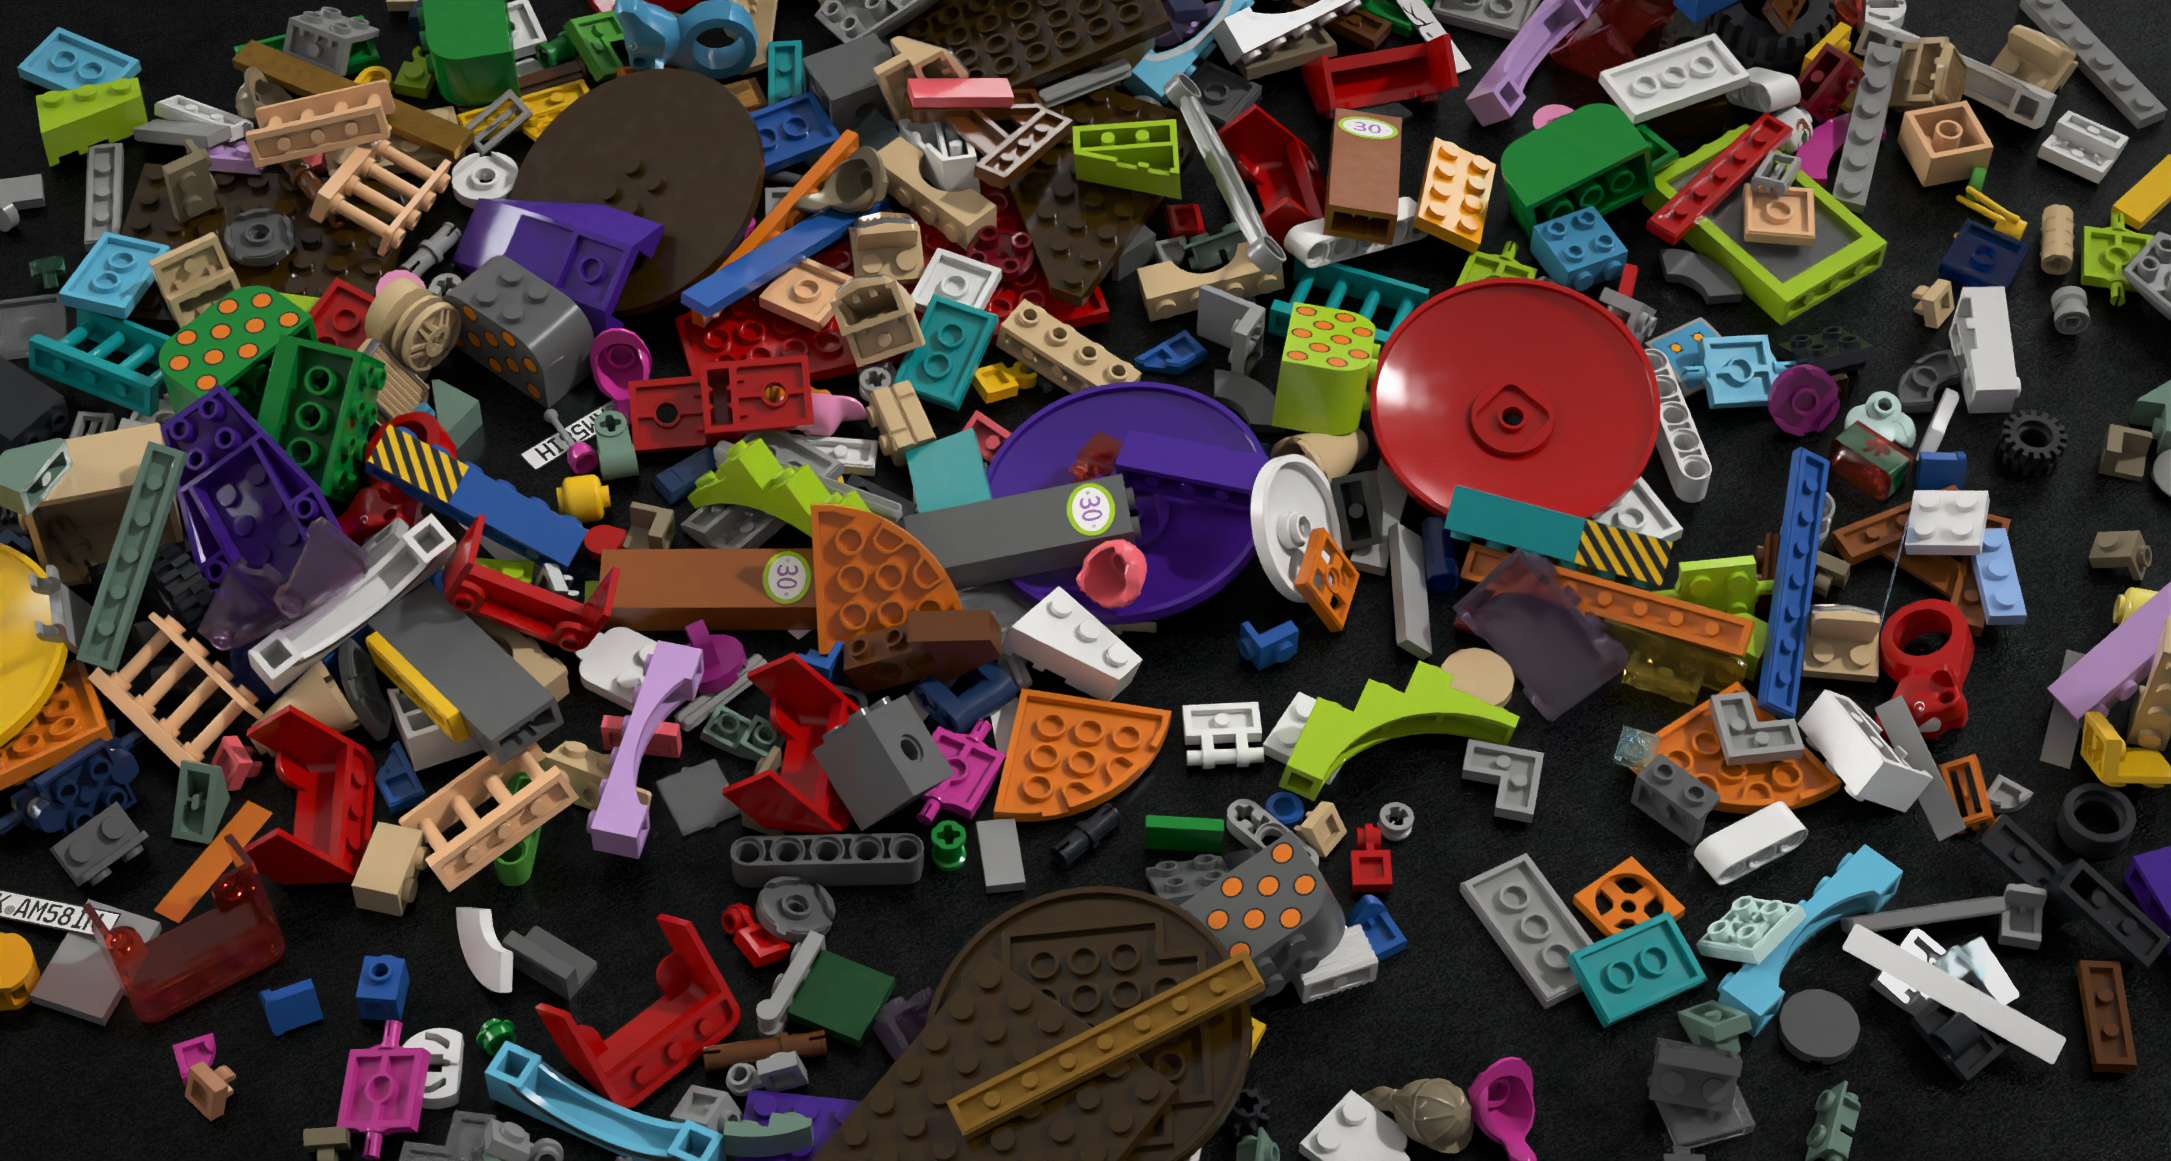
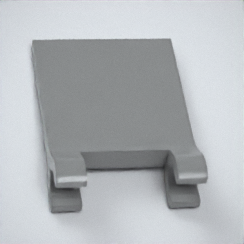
M47 565L45 566L47 578H39L33 573L29 575L31 590L37 594L49 595L52 625H45L39 620L35 622L36 635L43 641L64 642L66 648L77 655L93 606L61 583L59 571L55 566ZM89 664V665H91V666H92L93 668H95V669H96L97 667H99V666H96V665ZM100 667L102 670H104L110 675L113 673L112 670Z

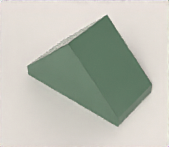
M439 379L431 380L437 419L453 440L457 451L483 424L479 400Z
M189 760L181 761L171 837L206 844L212 842L230 800L221 766Z

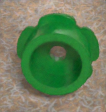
M497 1018L485 1022L477 1036V1044L490 1056H496L505 1041L515 1044L516 1036L513 1032V1023L509 1020L502 1022Z

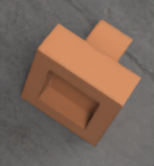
M201 1061L189 1067L185 1097L205 1117L212 1121L224 1114L226 1098L234 1092L227 1083L236 1079V1074L226 1065L220 1066L213 1071L204 1061Z

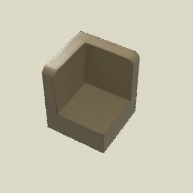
M2110 424L2101 449L2098 473L2141 481L2144 475L2146 455L2153 434L2148 431Z
M632 502L629 508L631 527L623 543V549H669L676 534L674 510Z

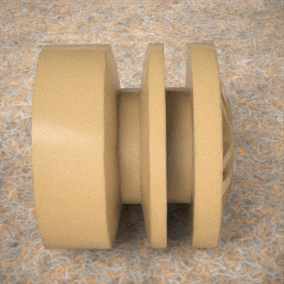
M400 277L386 285L375 297L367 312L364 329L367 338L380 340L399 360L406 363L415 371H427L445 359L454 347L461 330V316L455 307L437 295H433V293L413 279Z

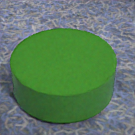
M1975 166L1972 169L1968 186L1981 192L1987 169ZM1966 192V199L1978 202L1975 197Z

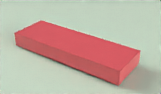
M908 78L906 89L914 108L1013 107L1014 95L1007 78Z

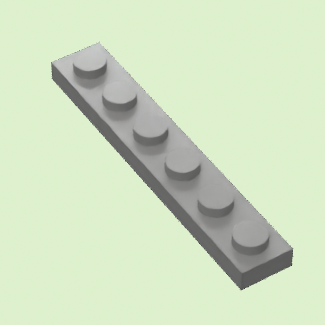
M2021 0L2019 7L2046 35L2059 39L2075 51L2076 57L2074 60L2079 62L2077 67L2137 129L2165 118L2167 109L2061 0Z
M1869 41L1862 66V71L1865 75L1857 87L1832 196L1848 210L1862 214L1866 205L1902 50Z

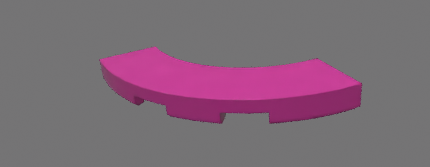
M1851 112L1836 116L1813 130L1812 138L1797 150L1796 157L1802 159L1801 170L1821 187L1826 186L1827 169L1834 156L1843 149ZM1884 123L1883 132H1882V136H1881V140H1880V141H1884V140H1885V136H1886L1885 123Z

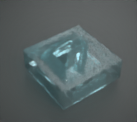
M1624 725L1613 763L1642 771L1655 758L1661 736Z

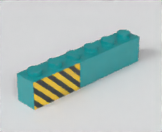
M1456 484L1444 524L1445 529L1451 530L1449 537L1471 542L1472 536L1487 539L1485 546L1507 552L1508 545L1523 549L1521 556L1538 561H1543L1544 555L1559 558L1558 566L1579 571L1580 564L1595 568L1593 575L1610 580H1615L1616 574L1630 577V585L1651 590L1652 583L1661 586L1673 544L1669 540Z

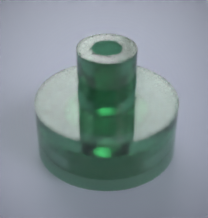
M63 256L40 258L28 263L31 277L43 278L45 289L59 287L57 275L67 271Z

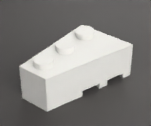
M910 119L898 120L900 136L924 153V177L939 190L949 192L973 188L980 193L979 179L973 177L977 157L975 148L945 122L920 124L917 122L911 123Z
M1825 689L1798 722V725L1807 735L1806 742L1813 749L1822 753L1826 758V767L1842 778L1846 783L1844 788L1847 793L1858 801L1863 802L1866 799L1906 812L1933 780V777L1926 770L1919 771L1913 769L1903 759L1908 753L1900 746H1896L1893 750L1879 735L1883 729L1846 696Z

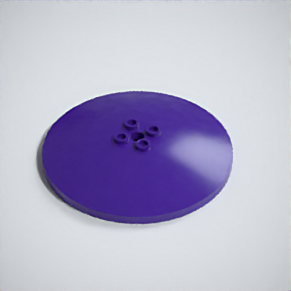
M1121 382L1076 392L1049 404L1032 415L1002 444L991 461L986 475L992 499L1117 475L1115 462L1129 430L1142 433L1150 432L1157 436L1173 439H1186L1194 443L1210 446L1219 445L1226 449L1247 453L1255 452L1265 456V453L1250 428L1234 412L1206 395L1187 388L1157 382ZM1133 489L1136 509L1129 510V512L1138 516L1142 538L1135 539V543L1146 559L1147 573L1140 595L1132 604L1125 606V608H1104L1099 603L1091 601V597H1087L1084 591H1080L1076 577L1081 572L1083 565L1006 579L1005 581L1012 589L1034 605H1037L1060 586L1102 624H1135L1168 617L1207 600L1222 590L1248 565L1257 552L1252 534L1251 512Z

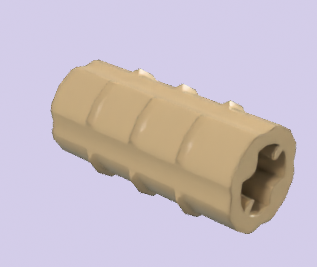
M2054 204L2044 209L2042 215V227L2040 229L2042 232V239L2040 241L2042 245L2040 253L2041 268L2048 274L2062 275L2070 271L2072 266L2073 239L2075 238L2073 236V227L2075 224L2073 223V211L2065 205Z

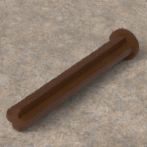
M580 55L576 56L574 61L518 77L521 96L579 79H584L585 82L588 81L587 72ZM492 103L476 106L458 104L456 107L461 114L489 106Z

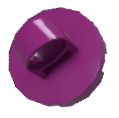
M1810 364L1796 365L1783 371L1773 381L1768 392L1767 408L1774 422L1787 433L1804 436V433L1814 430L1819 432L1835 418L1840 407L1838 387L1833 378L1822 368Z
M703 619L684 626L690 642L685 646L703 649L704 674L698 688L700 695L721 691L734 684L739 679L737 672L742 667L746 669L748 665L743 645L732 636L725 634L709 635Z

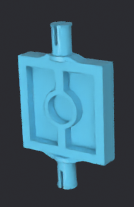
M1768 335L1705 337L1697 342L1701 361L1700 366H1682L1680 374L1683 375L1681 377L1682 381H1703L1710 409L1767 406L1768 392L1773 381L1783 371L1796 366L1797 362H1777L1770 350Z

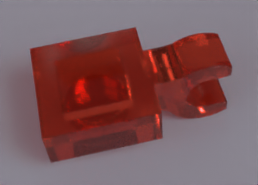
M1097 431L1077 453L1078 461L1070 468V473L1077 477L1071 483L1093 480L1098 474L1104 477L1110 476L1116 470L1115 462L1123 442Z

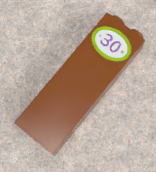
M1342 108L1335 109L1330 136L1323 235L1392 245L1398 218L1402 118Z
M813 548L602 549L599 585L613 566L620 568L610 618L600 631H608L616 627H626L633 631L685 630L684 626L703 619L707 630H818Z

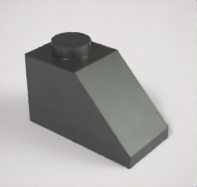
M1376 470L1331 478L1345 550L1383 543V503Z

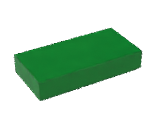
M1146 815L1144 849L1222 853L1224 820Z

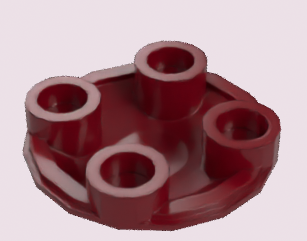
M987 225L980 228L978 237L974 238L967 247L965 257L1002 269L1000 282L1015 280L1028 271L1033 264L1035 252L1032 247L1031 236L1027 233L997 229L995 226Z

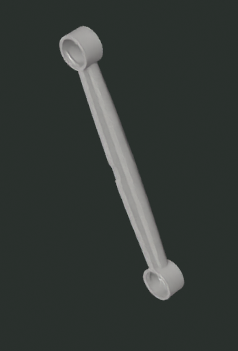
M1178 72L1163 86V90L1170 101L1181 110L1210 173L1213 174L1218 189L1250 244L1247 248L1249 258L1262 272L1271 275L1286 261V255L1278 243L1268 236L1232 159L1198 101L1202 96L1199 88L1188 76Z

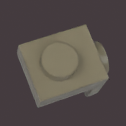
M2140 530L2098 532L2089 555V560L2093 568L2128 567L2133 580L2142 581L2146 568L2151 565L2152 552L2150 546L2145 544Z

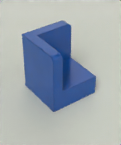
M836 641L829 654H819V651L810 649L807 655L797 654L831 684L837 685L844 672V643Z

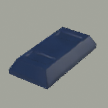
M707 446L659 473L650 480V483L672 505L690 495L697 488L695 481L710 470L714 473L717 471L715 464L717 461L714 459L715 454Z

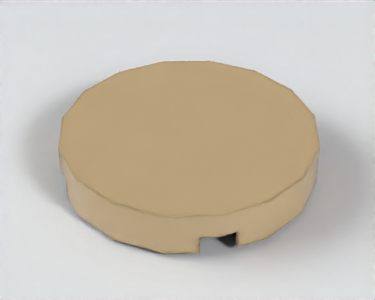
M1480 648L1461 649L1449 655L1441 665L1443 671L1454 675L1450 687L1467 692L1475 698L1502 708L1511 698L1514 684L1512 669L1501 656L1490 650Z

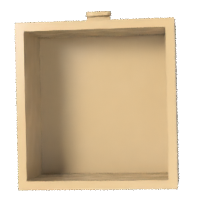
M159 423L65 439L73 463L72 467L28 517L18 513L21 530L26 531V529H29L41 568L46 573L45 566H55L59 571L61 583L66 587L84 584L74 565L64 559L61 552L62 547L48 530L49 524L55 519L61 529L64 530L63 524L58 517L68 516L80 536L87 538L92 546L91 552L98 562H108L147 443L151 441L165 446ZM177 491L157 548L167 542L177 543L187 540Z

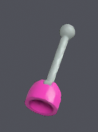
M554 409L546 410L544 413L545 421L554 425L569 446L567 461L576 474H586L592 471L599 461L595 450L584 442L575 443L558 420L557 411Z

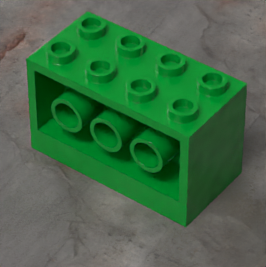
M279 333L257 422L318 485L325 499L350 504L351 498L357 494L360 478L357 474L361 461H364L366 458V449L369 445L366 439L369 427L375 423L378 408L375 403L378 391L383 389L386 382L387 373L384 369L386 363L363 352Z

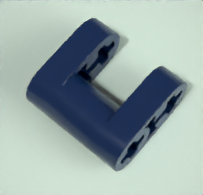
M994 661L963 674L973 686L958 697L934 676L927 677L915 685L913 689L920 706L944 729L959 734L966 733L975 726L978 719H986L1018 695L1016 685L1011 677Z

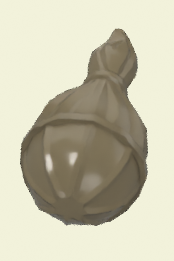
M249 67L245 71V83L236 94L235 108L237 109L238 116L251 120V122H254V129H260L255 116L256 108L294 99L281 86L268 82L257 67Z
M867 146L855 150L848 159L837 165L830 173L822 191L803 195L795 202V208L813 213L829 208L845 213L867 212L884 199L889 183L879 153L874 148Z
M1441 1078L1415 1080L1400 1090L1379 1086L1361 1095L1363 1099L1378 1110L1392 1112L1399 1128L1405 1134L1432 1150L1440 1153L1456 1154L1465 1149L1472 1139L1474 1131V1120L1471 1118L1472 1107L1461 1088L1453 1085L1448 1080Z

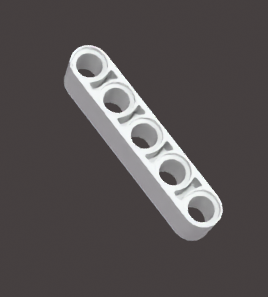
M1410 197L1399 198L1398 218L1392 245L1323 235L1324 218L1298 224L1290 229L1284 239V247L1307 267L1317 268L1425 238L1429 233L1412 226L1417 202Z
M1645 349L1644 351L1654 370L1660 396V422L1655 442L1677 497L1686 502L1695 503L1701 501L1707 492L1712 471L1711 463L1667 356L1657 349Z

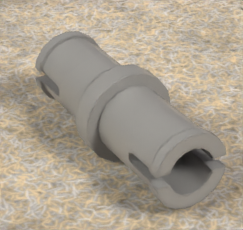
M445 222L429 240L424 239L418 245V250L399 267V270L410 272L415 268L411 273L416 274L420 278L432 265H438L443 260V254L462 238L461 232L456 228L447 236L454 227V224Z

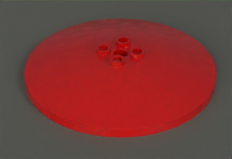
M1501 277L1468 282L1448 289L1421 304L1396 327L1378 357L1375 380H1372L1370 389L1369 413L1371 429L1377 449L1392 477L1418 504L1444 521L1447 517L1455 484L1581 518L1595 520L1620 502L1635 486L1645 471L1658 435L1660 396L1654 370L1646 352L1633 333L1611 311L1584 294L1559 284L1530 278ZM1512 413L1518 415L1522 422L1511 426L1506 424L1502 418L1506 414Z

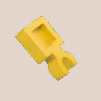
M1021 361L1015 362L1013 367L1008 369L1003 362L978 368L971 383L984 402L988 404L1017 396L1018 388L1030 389L1034 387L1038 375L1036 372L1026 374L1028 366Z

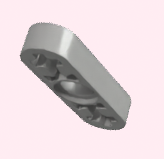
M1239 799L1228 807L1227 829L1249 849L1259 847L1264 849L1267 847L1262 843L1264 837L1273 835L1280 838L1290 831L1252 800ZM1237 816L1243 818V820L1239 822ZM1247 816H1250V817H1251V822H1249L1248 820H1246V819H1244V818H1246ZM1295 835L1318 868L1319 856L1317 852Z

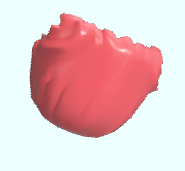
M1124 539L1105 541L1092 549L1084 558L1083 568L1077 575L1076 581L1080 591H1084L1087 597H1091V601L1094 603H1099L1100 606L1108 609L1125 608V606L1132 604L1140 595L1146 578L1147 564L1143 553L1135 545Z

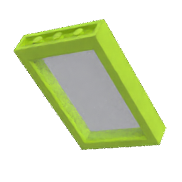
M1746 123L1735 130L1727 131L1721 138L1710 144H1704L1696 152L1685 158H1679L1673 165L1655 174L1656 189L1643 195L1642 204L1655 214L1750 126ZM1775 161L1766 177H1771L1775 167L1780 163L1779 161ZM1788 164V167L1786 168V170L1784 171L1779 180L1782 179V177L1784 176V174L1786 173L1787 169L1791 164ZM1758 168L1682 238L1700 255L1710 258L1724 267L1735 278L1741 291L1780 325L1785 324L1881 267L1887 242L1802 170H1800L1790 187L1814 189V246L1744 241L1743 189L1745 183L1751 184L1752 177Z

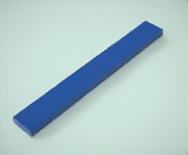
M885 196L883 200L867 212L845 213L833 208L822 209L681 292V303L708 318L848 234V227H854L855 219L888 210L890 199Z
M1802 447L1797 448L1792 453L1756 706L1780 719H1793L1796 715L1830 465L1829 460Z

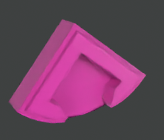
M213 1033L172 1045L184 1086L187 1085L189 1067L201 1061H204L209 1067L213 1063L216 1054V1043Z

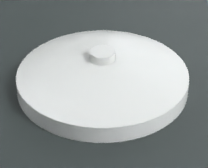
M1290 454L1269 460L1258 473L1252 491L1251 527L1254 544L1262 567L1274 587L1284 597L1293 602L1308 603L1294 584L1312 529L1324 527L1345 554V545L1334 491L1319 467L1304 456ZM1322 551L1321 556L1328 564L1330 556L1325 551ZM1315 572L1313 583L1320 590V576ZM1328 573L1329 583L1332 585V577Z

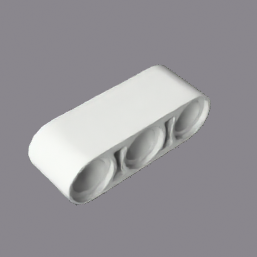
M1760 67L1746 70L1750 75L1747 86L1725 93L1730 103L1764 113L1798 104L1801 98L1799 84L1792 75Z
M1778 801L1710 835L1697 846L1694 856L1718 885H1725L1797 848L1806 839L1808 830L1783 801Z

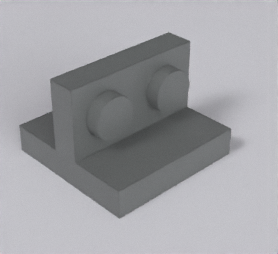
M1656 1037L1654 1048L1655 1060L1648 1098L1650 1100L1731 1114L1737 1077L1741 1076L1743 1064L1738 1052Z

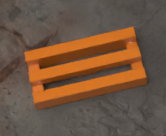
M1976 754L1938 765L1940 774L1960 813L1950 776V771L1956 770L1968 813L1967 817L1962 818L1966 828L1972 827L1973 830H1976L1984 822L1988 826L1991 825L1995 819ZM1966 766L1971 767L1982 808L1980 813H1976L1964 768ZM1965 829L1958 832L1957 834L1959 835L1966 833Z

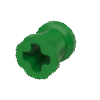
M566 31L560 32L556 39L548 43L540 42L535 46L536 57L545 69L557 66L558 63L566 59L573 60L576 56H579V52L572 44Z
M946 820L938 823L931 832V841L934 846L931 853L933 864L943 871L957 870L966 861V850L963 846L966 842L965 829L955 821Z

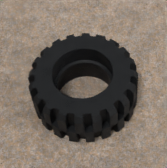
M1739 0L1707 16L1705 34L1711 35L1715 33L1745 70L1760 67L1793 75L1796 78L1800 76L1804 56L1833 29L1836 5L1834 0H1806L1790 31L1782 35L1778 34L1771 23L1755 18L1766 17L1761 10L1767 0Z

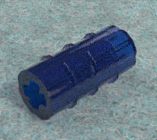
M1444 516L1429 517L1421 523L1425 575L1427 576L1428 589L1435 593L1451 592L1459 586L1456 542L1454 538L1449 537L1451 530L1444 528L1446 520Z

